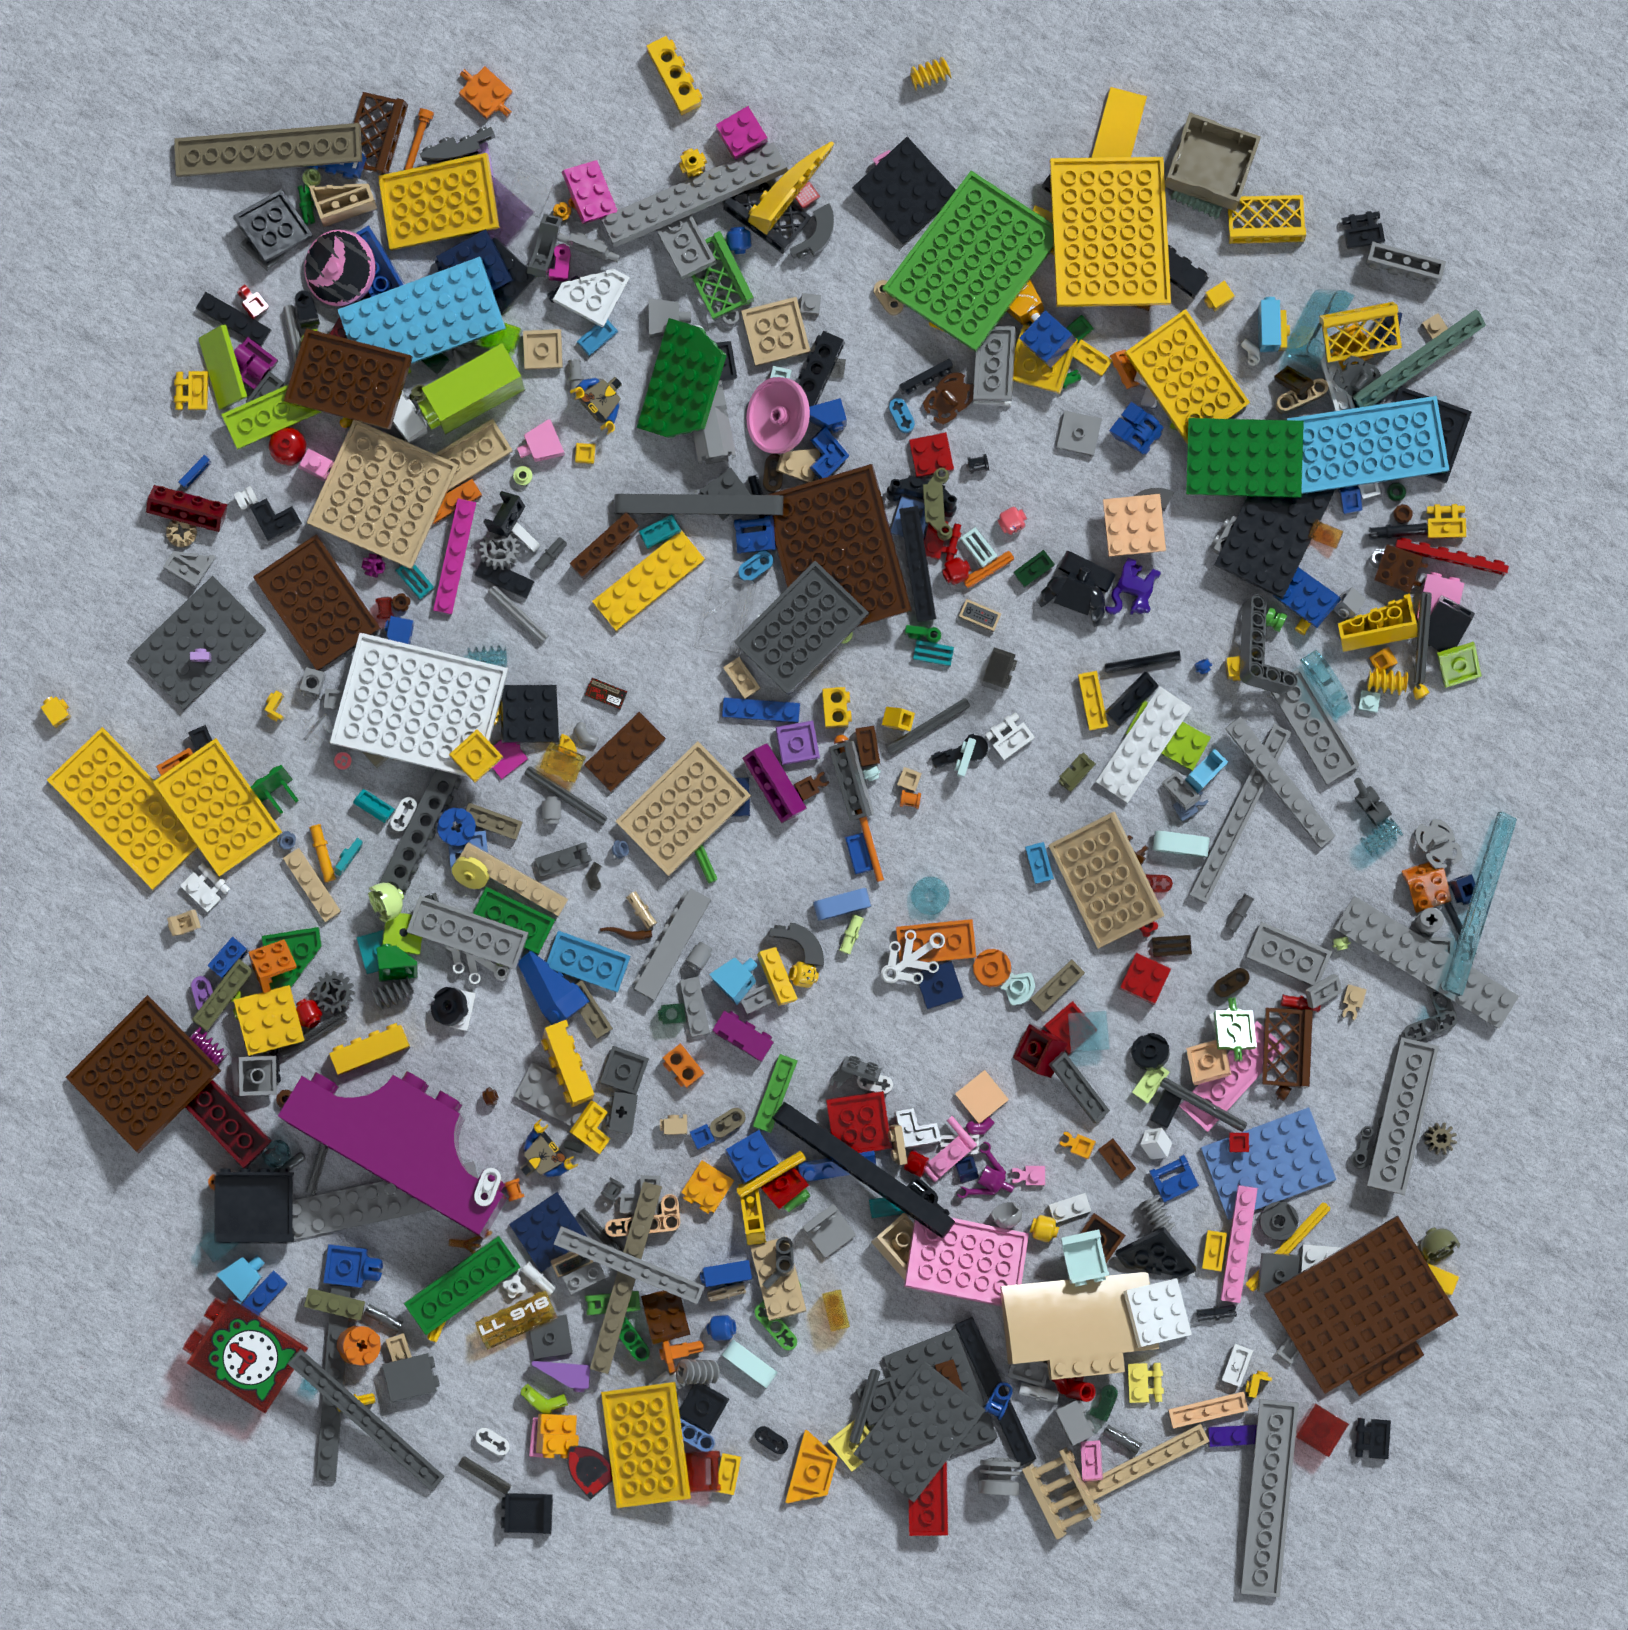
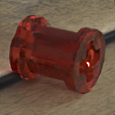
M392 597L375 599L378 605L377 619H388L394 616L391 610Z

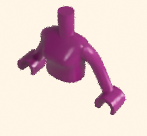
M983 1142L988 1146L987 1151L979 1150L981 1153L986 1154L995 1169L986 1165L977 1182L987 1189H967L962 1186L960 1188L965 1190V1195L957 1194L959 1198H965L967 1195H995L1000 1189L1012 1193L1014 1186L1005 1182L1006 1171L991 1153V1145L988 1142Z

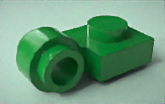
M906 625L905 635H909V639L920 640V637H926L930 643H937L941 639V631L936 627L929 629ZM931 633H936V634H937V637H936V638H932V637L930 636V634H931Z

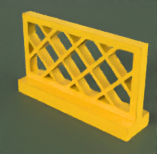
M1303 195L1241 196L1239 203L1244 207L1238 213L1228 209L1229 244L1305 242L1306 228ZM1272 201H1277L1282 205L1276 212L1268 206ZM1291 201H1299V208L1296 211L1288 206ZM1253 202H1259L1263 207L1256 212L1250 205ZM1265 208L1273 214L1267 221L1259 215ZM1284 208L1292 214L1287 220L1279 215ZM1246 209L1254 215L1249 221L1241 216ZM1295 216L1300 221L1301 227H1293L1288 222ZM1256 217L1264 223L1260 228H1255L1250 224ZM1276 217L1283 224L1280 227H1273L1270 222ZM1237 218L1245 224L1242 228H1233V222Z
M1388 302L1319 316L1320 324L1322 325L1326 361L1329 363L1347 359L1351 355L1359 357L1401 349L1402 344L1397 315L1398 305L1394 302ZM1393 316V324L1389 329L1381 324L1386 317ZM1368 320H1373L1377 323L1371 332L1363 328ZM1354 323L1358 328L1351 336L1344 330L1349 324ZM1379 326L1387 330L1381 340L1373 335ZM1336 327L1340 331L1334 339L1328 337L1327 328ZM1361 329L1369 334L1363 343L1355 339ZM1342 333L1350 337L1344 347L1336 342ZM1391 333L1396 337V344L1388 346L1384 341ZM1371 337L1379 341L1374 349H1369L1365 346ZM1354 340L1361 346L1357 352L1351 353L1347 348ZM1334 344L1342 348L1338 356L1331 357L1330 350Z

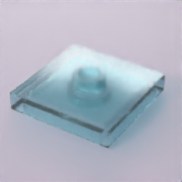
M1107 1011L1068 1014L1071 1052L1110 1049Z

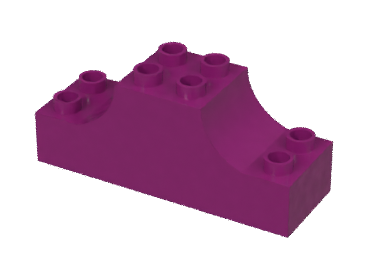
M406 1071L402 1079L392 1075L389 1081L380 1089L360 1097L336 1096L335 1093L339 1088L335 1085L336 1083L315 1072L311 1081L301 1076L278 1114L279 1118L321 1144L328 1145V1148L384 1181L394 1184L396 1188L481 1238H485L507 1201V1197L501 1193L505 1184L503 1181L500 1182L495 1198L490 1205L480 1206L475 1201L474 1194L481 1175L478 1179L470 1175L461 1159L459 1136L465 1119L458 1113L463 1106L458 1100L441 1090L435 1099L425 1094L429 1087L426 1084L427 1082ZM488 1176V1181L493 1182L495 1180V1176ZM483 1193L481 1199L487 1200L488 1194Z

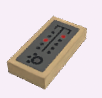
M966 599L959 617L994 632L1001 613Z
M573 1252L551 1260L558 1278L593 1263L592 1260Z

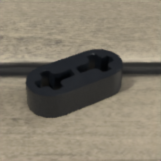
M766 1426L756 1429L755 1438L759 1443L776 1454H783L787 1451L788 1442L784 1437ZM766 1429L768 1431L767 1435L771 1437V1440L769 1441L766 1438L760 1440L758 1432ZM773 1439L777 1442L784 1441L783 1446H785V1449L777 1451L775 1449L776 1445L772 1443Z

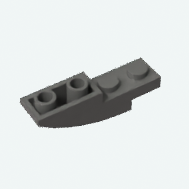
M483 127L477 130V134L471 137L469 135L462 137L458 143H456L454 137H445L439 141V144L423 148L419 154L422 161L435 163L482 153L479 145L495 138L492 127Z

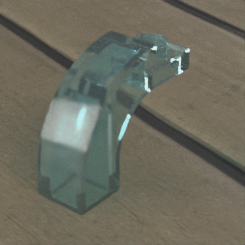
M1317 650L1300 659L1307 675L1315 682L1323 694L1335 718L1352 709L1342 684Z

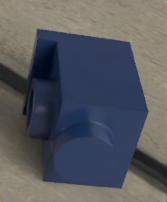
M1472 874L1462 875L1448 881L1456 903L1466 905L1474 902L1473 898L1480 896Z

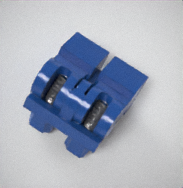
M1130 402L1121 414L1124 420L1119 417L1109 431L1116 440L1126 443L1141 454H1147L1150 451L1152 442L1159 439L1162 435L1161 431L1164 427L1154 416L1145 412L1133 402Z

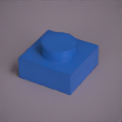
M707 1124L690 1131L697 1149L715 1142Z

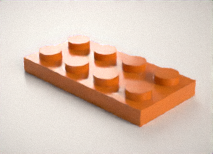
M973 919L896 927L897 941L901 945L898 952L899 962L903 960L906 943L905 933L908 930L916 932L912 953L928 943L931 935L934 933H941L945 937V943L941 948L931 949L917 959V961L939 962L977 957ZM909 932L907 938L913 939L914 934ZM935 937L934 942L936 944H939L941 942V938Z

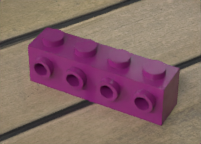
M768 743L752 750L742 758L781 823L796 817L807 809Z

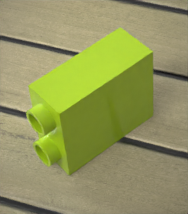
M502 343L423 387L422 391L425 399L417 404L430 429L441 426L446 435L521 393L525 388L519 371Z

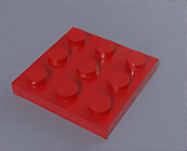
M884 1091L826 1099L832 1135L858 1153L892 1149V1144L888 1138L889 1124Z

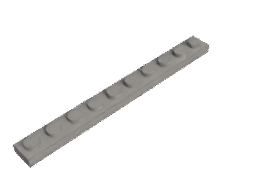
M1274 724L1264 746L1273 758L1278 761L1292 732ZM1254 766L1190 893V896L1206 904L1267 783Z

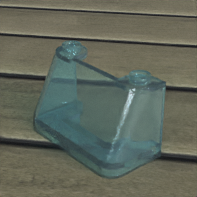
M1318 289L1314 291L1287 342L1286 355L1316 371L1325 354L1324 344L1315 339L1322 326L1319 316L1346 311L1355 295L1344 290Z

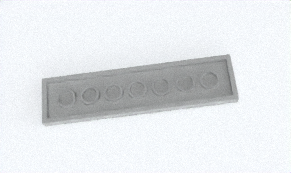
M1401 1037L1367 1187L1405 1196L1439 1046Z

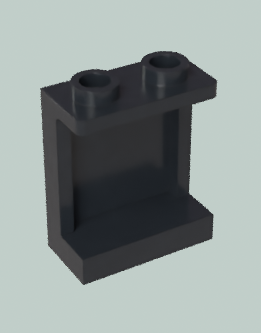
M1441 595L1430 615L1428 646L1436 648L1438 652L1457 647L1473 620L1475 613Z
M506 1493L505 1497H502L501 1509H505V1517H501V1529H504V1533L552 1534L553 1494Z

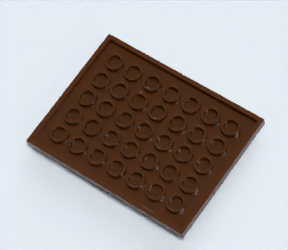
M873 464L769 494L783 496V515L772 516L774 520L775 542L787 588L816 561L869 612V615L857 627L912 611Z

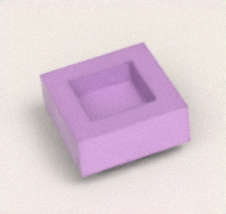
M195 649V652H190V660L192 662H211V653L206 652V649Z

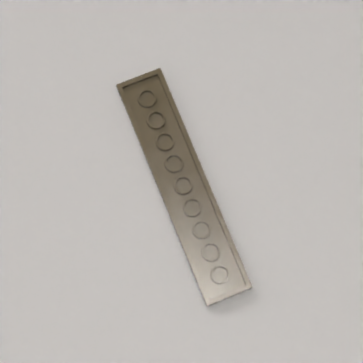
M360 123L174 138L177 177L362 162Z

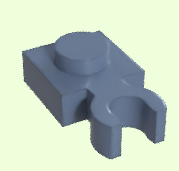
M1198 801L1187 810L1178 802L1172 806L1183 822L1199 812L1197 806H1205L1209 801Z

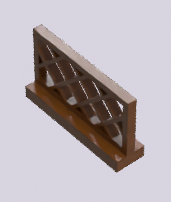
M363 92L354 123H360L361 118L366 115L370 118V124L363 128L361 126V133L366 138V141L361 143V145L364 147L369 144L372 152L365 156L367 159L373 155L377 158L376 167L368 166L367 162H365L364 170L377 172L380 175L389 174L408 104L404 99H393ZM366 99H374L377 105L367 110L365 107ZM386 103H392V110L385 114L381 106ZM379 108L383 116L373 121L369 113ZM385 119L388 123L387 128L380 132L376 124ZM374 126L378 134L368 139L364 131ZM380 137L383 141L382 146L375 150L371 142Z
M1265 1008L1262 1085L1304 1089L1310 1087L1313 1010ZM1270 1012L1277 1013L1282 1018L1275 1026L1269 1020ZM1291 1014H1299V1023L1293 1027L1286 1018ZM1283 1021L1291 1029L1284 1036L1276 1028ZM1273 1030L1281 1037L1275 1044L1268 1039L1269 1033ZM1292 1031L1298 1036V1042L1293 1046L1285 1038ZM1282 1040L1290 1047L1283 1055L1275 1047ZM1272 1049L1280 1056L1275 1063L1268 1059V1053ZM1291 1050L1297 1055V1061L1293 1065L1285 1058ZM1281 1059L1289 1066L1283 1074L1275 1067ZM1271 1068L1279 1075L1275 1081H1267V1072ZM1292 1070L1296 1074V1082H1289L1284 1075Z

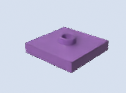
M813 721L775 727L782 765L820 759Z

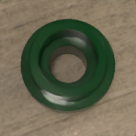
M1392 483L1387 489L1388 498L1394 502L1403 500L1406 495V489L1401 483ZM1394 489L1399 490L1400 494L1398 496L1393 494Z

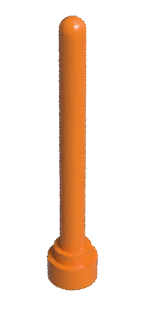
M423 108L419 110L418 120L420 122L404 170L412 169L426 125L432 121L434 112Z

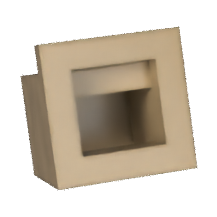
M683 1114V1118H679V1115H668V1119H660V1131H664V1135L688 1134L687 1114Z

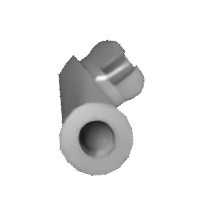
M578 722L574 727L578 740L581 743L597 746L599 737L589 735L586 730V724Z

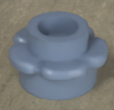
M290 831L282 832L277 838L279 847L282 849H291L295 845L296 836L290 833Z
M616 840L612 846V853L618 859H622V857L628 855L629 846L625 841Z

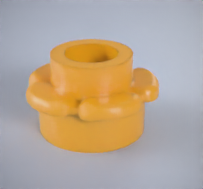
M560 202L553 207V216L563 218L562 221L567 220L569 215H571V208L565 202Z

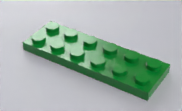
M496 1236L403 1304L423 1333L427 1335L521 1267L502 1239Z

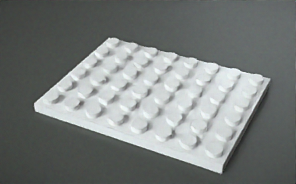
M359 633L330 743L468 777L449 754L476 729L490 742L509 669Z

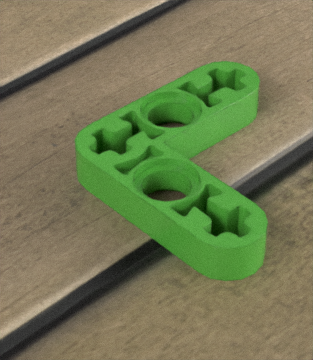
M763 1300L755 1308L756 1318L783 1349H794L797 1346V1338L781 1319L769 1321L768 1316L766 1318L758 1316L760 1313L758 1309L760 1307L766 1308ZM774 1321L781 1323L782 1328L778 1333H774L770 1329V1325ZM784 1329L788 1331L785 1335L788 1338L793 1337L794 1339L792 1347L789 1345L784 1346L785 1340L783 1337L780 1340L776 1337L782 1334Z

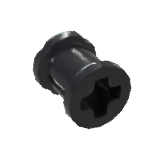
M986 454L972 459L967 457L970 474L980 470L989 471Z

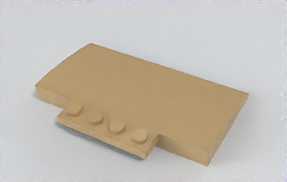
M1148 1273L1105 1276L1106 1280L1094 1283V1279L1086 1280V1285L1075 1287V1283L1070 1284L1069 1280L1000 1286L1008 1364L1047 1361L1049 1380L1125 1372L1123 1353L1159 1349V1343L1138 1348L1123 1292L1150 1285Z

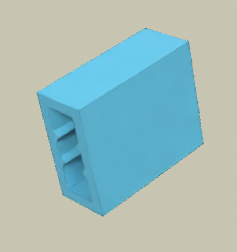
M1265 297L1258 306V343L1260 352H1278L1281 346L1280 300H1275V297Z

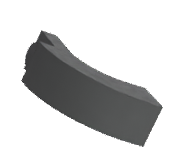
M548 214L543 215L527 273L535 277H546L548 275L554 258V249L558 243L557 237L560 233L563 218Z

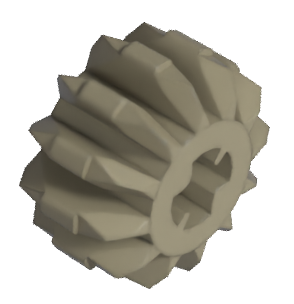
M1435 1123V1130L1430 1126L1428 1130L1431 1134H1424L1425 1137L1430 1138V1140L1424 1143L1425 1145L1431 1143V1146L1428 1148L1429 1151L1436 1148L1435 1155H1439L1440 1149L1442 1154L1446 1155V1148L1449 1151L1453 1150L1450 1143L1457 1144L1456 1140H1451V1137H1455L1457 1134L1449 1133L1453 1129L1452 1126L1445 1130L1446 1123H1442L1441 1129L1439 1124ZM1444 1135L1445 1138H1443V1140H1445V1142L1438 1143L1436 1141V1139H1438L1436 1138V1136Z

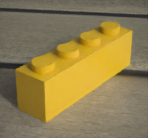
M394 1023L387 1026L386 1031L380 1033L377 1030L369 1033V1037L362 1040L359 1037L350 1041L351 1045L344 1047L342 1044L332 1048L333 1052L329 1053L337 1075L340 1076L410 1048L411 1046L403 1026Z

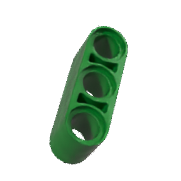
M625 1316L619 1338L637 1361H645L650 1356L649 1347ZM628 1331L635 1334V1340L631 1343L626 1342L624 1339L625 1333ZM639 1347H644L647 1351L644 1358L636 1356V1350Z

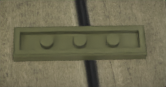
M238 959L192 1018V1021L205 1031H208L255 970L241 959Z

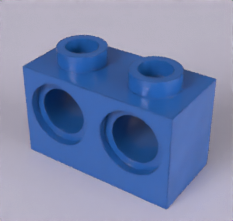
M232 936L207 966L223 979L238 959L242 960L250 950Z

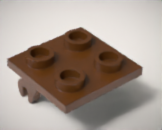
M1387 544L1374 580L1411 593L1413 586L1422 585L1421 581H1416L1415 579L1418 569L1428 568L1429 564L1422 563V556Z

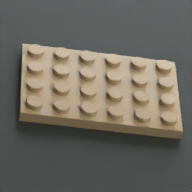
M697 741L615 822L670 876L751 795Z
M1115 812L1048 845L1098 949L1165 916Z

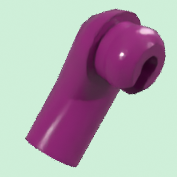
M988 1116L982 1124L974 1123L973 1121L968 1122L966 1130L971 1135H984L995 1122Z

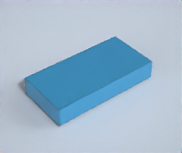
M607 319L603 328L596 324L577 343L590 357L618 333V330Z

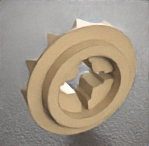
M175 520L170 521L166 528V536L169 542L176 547L189 546L194 542L197 535L196 526ZM179 525L187 530V532H184V539L179 534H174L179 531Z

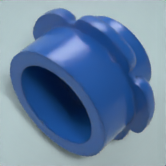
M1208 658L1194 664L1195 672L1205 674L1211 670L1210 667L1213 663H1210Z

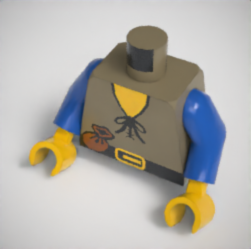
M616 377L608 383L600 378L584 379L576 388L571 389L570 393H576L574 400H578L597 422L603 423L605 421L600 429L607 428V435L615 430L614 423L620 406L619 401L621 400L615 391L622 386V383Z
M542 1119L535 1123L534 1128L527 1136L524 1145L525 1153L523 1155L527 1158L528 1162L520 1167L526 1177L535 1170L541 1176H561L577 1167L578 1163L575 1165L571 1164V1159L574 1156L565 1157L545 1132L548 1124L545 1127H541L540 1122Z

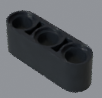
M1065 552L1058 569L1067 574L1070 572L1078 574L1080 567H1087L1091 570L1089 578L1095 580V586L1099 587L1101 591L1108 592L1116 574L1073 552Z

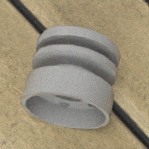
M997 1457L980 1460V1465H988V1469H980L979 1472L988 1475V1479L979 1480L978 1493L1019 1496V1482L1012 1481L1011 1476H1018L1020 1472L1011 1471V1468L1020 1467V1462L1010 1458Z

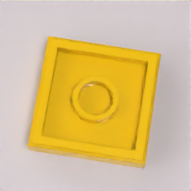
M478 729L449 754L453 761L474 783L480 780L504 758Z

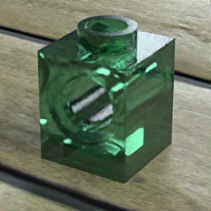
M685 1004L661 1005V1009L658 1010L659 1021H662L663 1025L685 1024ZM670 1009L677 1011V1017L673 1020L666 1017V1013Z

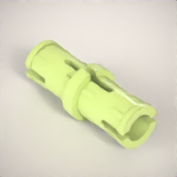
M852 915L848 929L844 932L845 936L839 951L851 954L855 940L859 937L858 933L864 918Z

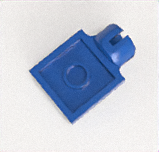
M328 1244L323 1283L363 1288L364 1281L380 1280L382 1273L374 1272L372 1268L383 1269L382 1260L368 1257V1249Z

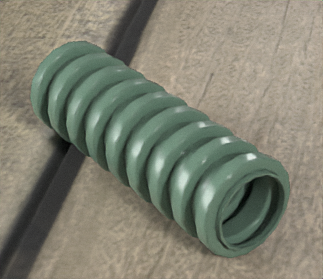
M1173 190L1171 200L1176 199V202L1179 203L1180 201L1182 205L1187 204V207L1191 206L1193 210L1198 209V212L1202 211L1204 215L1207 213L1209 217L1214 216V219L1219 218L1223 209L1222 206Z

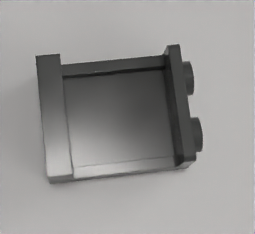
M429 1353L382 1364L391 1402L438 1391L437 1387L440 1386L438 1375L434 1376L432 1369L436 1367L433 1356H429Z

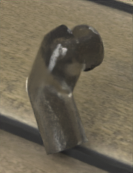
M593 862L585 876L588 887L593 891L601 888V882H599L597 874L602 866L596 862Z

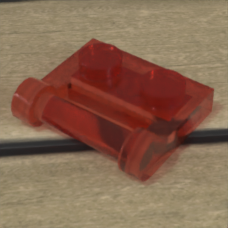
M720 1451L685 1453L690 1493L721 1491L718 1473ZM706 1459H711L710 1485H706Z

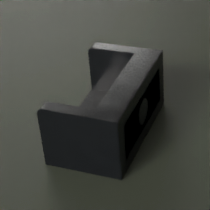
M501 491L499 495L504 503L493 521L484 519L483 523L489 532L508 537L526 506L520 496Z

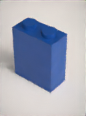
M749 1260L704 1267L703 1272H700L701 1283L706 1284V1287L752 1280Z

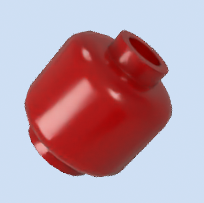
M956 557L944 563V569L941 570L947 583L957 585L969 578L971 568L967 560L963 561L960 557Z
M302 999L296 1003V1011L302 1027L312 1028L321 1022L322 1012L314 1000Z

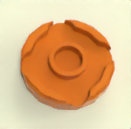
M987 949L981 952L975 959L973 964L974 975L982 985L998 987L1009 979L1012 971L1011 962L1002 951Z

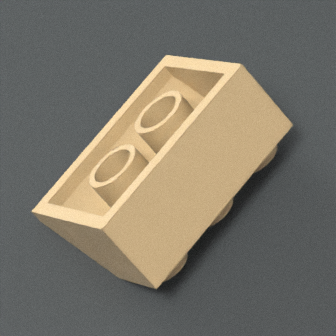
M905 1213L871 1241L904 1280L914 1224Z

